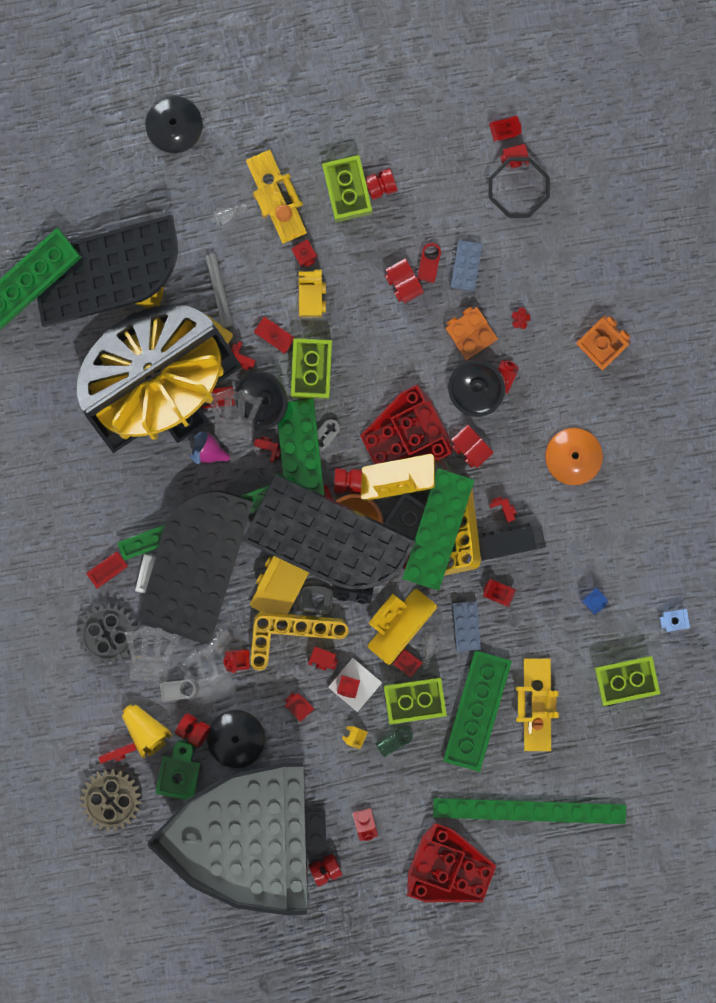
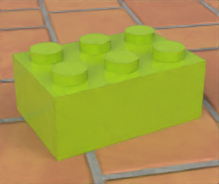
M357 155L322 163L335 223L371 215L372 207L360 156Z
M294 338L291 398L330 400L332 340Z
M652 656L594 667L602 706L660 694Z
M441 677L384 685L389 725L447 716Z

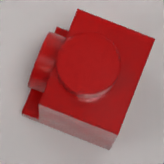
M521 144L503 149L500 156L501 164L511 157H529L526 145ZM510 161L506 167L511 166V169L521 167L522 163L528 166L530 162Z
M315 646L308 665L312 666L314 662L316 663L315 667L326 671L327 668L335 670L339 659L335 658L336 654Z
M342 675L337 694L355 699L360 680Z

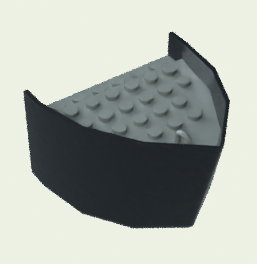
M284 758L241 768L190 797L148 841V847L190 887L232 907L280 915H307L309 905L307 851L326 850V812L306 811L305 758Z

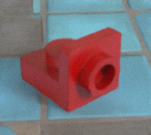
M292 692L284 700L287 703L284 707L300 722L314 710L299 692L296 695Z

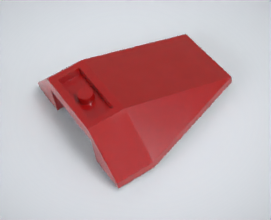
M418 384L400 393L360 435L374 465L432 454L436 462L452 454L449 434L432 400Z
M434 823L422 836L410 866L407 896L423 902H483L497 866L453 829Z

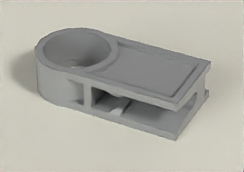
M194 679L160 683L162 701L196 697L200 688L198 682ZM186 682H190L193 685L194 691L191 696L187 695L184 691Z

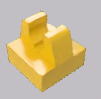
M347 726L346 729L350 730V734L348 737L343 736L342 739L346 742L345 744L361 750L368 732L355 726Z

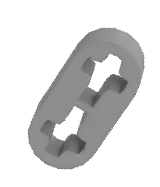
M327 420L318 430L319 440L323 436L326 437L323 440L324 447H320V452L324 451L338 435L340 426L337 421ZM328 424H335L336 432L331 431L326 435L325 433L328 430L326 426Z

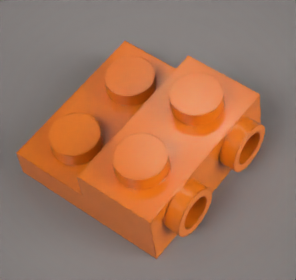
M472 306L462 312L464 316L457 320L454 317L446 323L448 327L445 328V331L466 361L498 340L478 307L473 309Z
M606 315L576 343L602 371L632 343L629 340L631 336L625 330L620 331L616 327L618 324L616 320Z

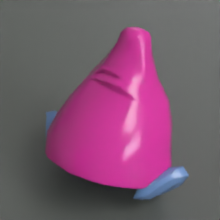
M200 431L194 436L196 441L192 455H189L193 462L199 464L200 462L229 461L230 455L222 449L212 434Z

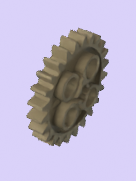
M113 768L111 774H109L108 770L104 769V775L98 771L96 772L97 778L90 776L92 783L85 782L88 788L81 789L85 796H80L79 799L84 800L85 803H82L80 807L86 808L82 814L89 815L86 821L94 820L93 827L97 823L100 824L99 830L106 826L107 832H109L113 826L114 830L117 831L118 825L124 829V822L132 824L130 817L136 819L137 815L134 812L141 811L137 804H142V801L137 800V797H140L142 793H136L140 786H133L135 779L129 781V773L123 777V770L116 774ZM109 781L116 783V791L108 790L107 784ZM100 786L103 787L109 797H115L114 803L123 811L122 814L118 812L113 803H107L108 797L99 789ZM94 794L101 795V804L93 802ZM121 796L129 798L128 806L120 804ZM110 808L115 812L114 818L109 819L105 816L106 809Z

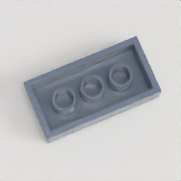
M459 240L450 289L474 293L482 244Z
M477 602L453 603L456 651L481 650Z

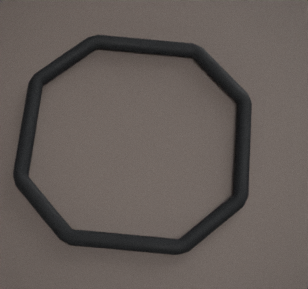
M529 157L508 158L489 177V199L509 218L531 217L550 197V177ZM510 161H529L546 178V197L528 214H509L492 197V179Z

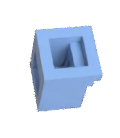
M687 609L662 613V617H660L661 628H665V632L690 628ZM673 617L678 619V623L675 625L671 622Z

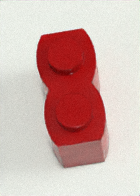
M406 258L386 269L387 274L384 276L389 285H394L396 289L394 295L398 302L402 301L406 304L424 294V290Z
M469 425L451 440L453 443L451 445L452 449L457 454L462 453L466 457L464 461L471 469L473 467L478 469L494 454Z

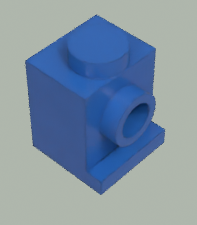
M594 588L581 601L593 615L600 612L608 603L607 598L597 588Z

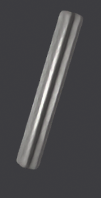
M209 254L206 256L221 324L223 328L232 327V321L216 254Z

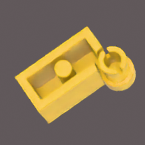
M322 269L305 272L299 271V318H320L322 313H326V301H322V294H326V282H322Z

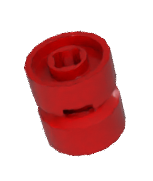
M390 168L380 171L379 175L371 174L365 177L366 186L372 201L381 198L383 193L389 195L398 192Z
M335 468L334 493L349 491L350 494H361L362 470L351 469L350 472H347L346 469Z
M187 713L179 722L175 735L184 740L188 739L190 744L199 748L206 740L211 726L202 721L198 723L196 717Z
M333 853L323 857L322 861L316 860L308 864L318 887L327 884L330 878L335 880L343 876ZM325 867L327 874L323 875L321 868Z

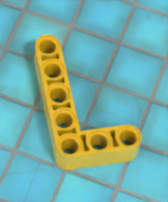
M473 488L455 541L456 551L451 553L445 575L474 570L481 563ZM467 518V523L463 526V521ZM469 537V542L465 545V540ZM471 556V561L467 563L468 557ZM451 560H454L453 565L450 567Z
M259 612L255 615L253 622L250 653L251 665L255 670H263L267 667L271 634L343 639L348 635V626L340 618ZM261 618L268 620L265 626H259L257 622ZM285 620L287 625L284 628H279L277 622ZM298 622H305L306 627L304 629L296 628ZM323 623L325 628L322 631H317L315 626ZM337 625L344 626V630L340 633L335 632L334 628ZM263 637L266 639V642L263 645H258L256 643L257 638ZM262 656L264 661L261 664H257L254 662L255 657Z

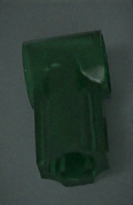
M401 726L398 730L375 744L385 758L402 746L409 744L413 739V731L408 726ZM403 730L408 731L410 737L407 740H402L399 737V733Z

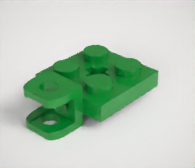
M179 740L173 748L172 757L162 756L155 794L185 800L195 795L201 762L192 761L194 752L192 744ZM181 747H185L187 752H182ZM177 773H181V777L184 778L179 783H175L176 779H173V775H177Z

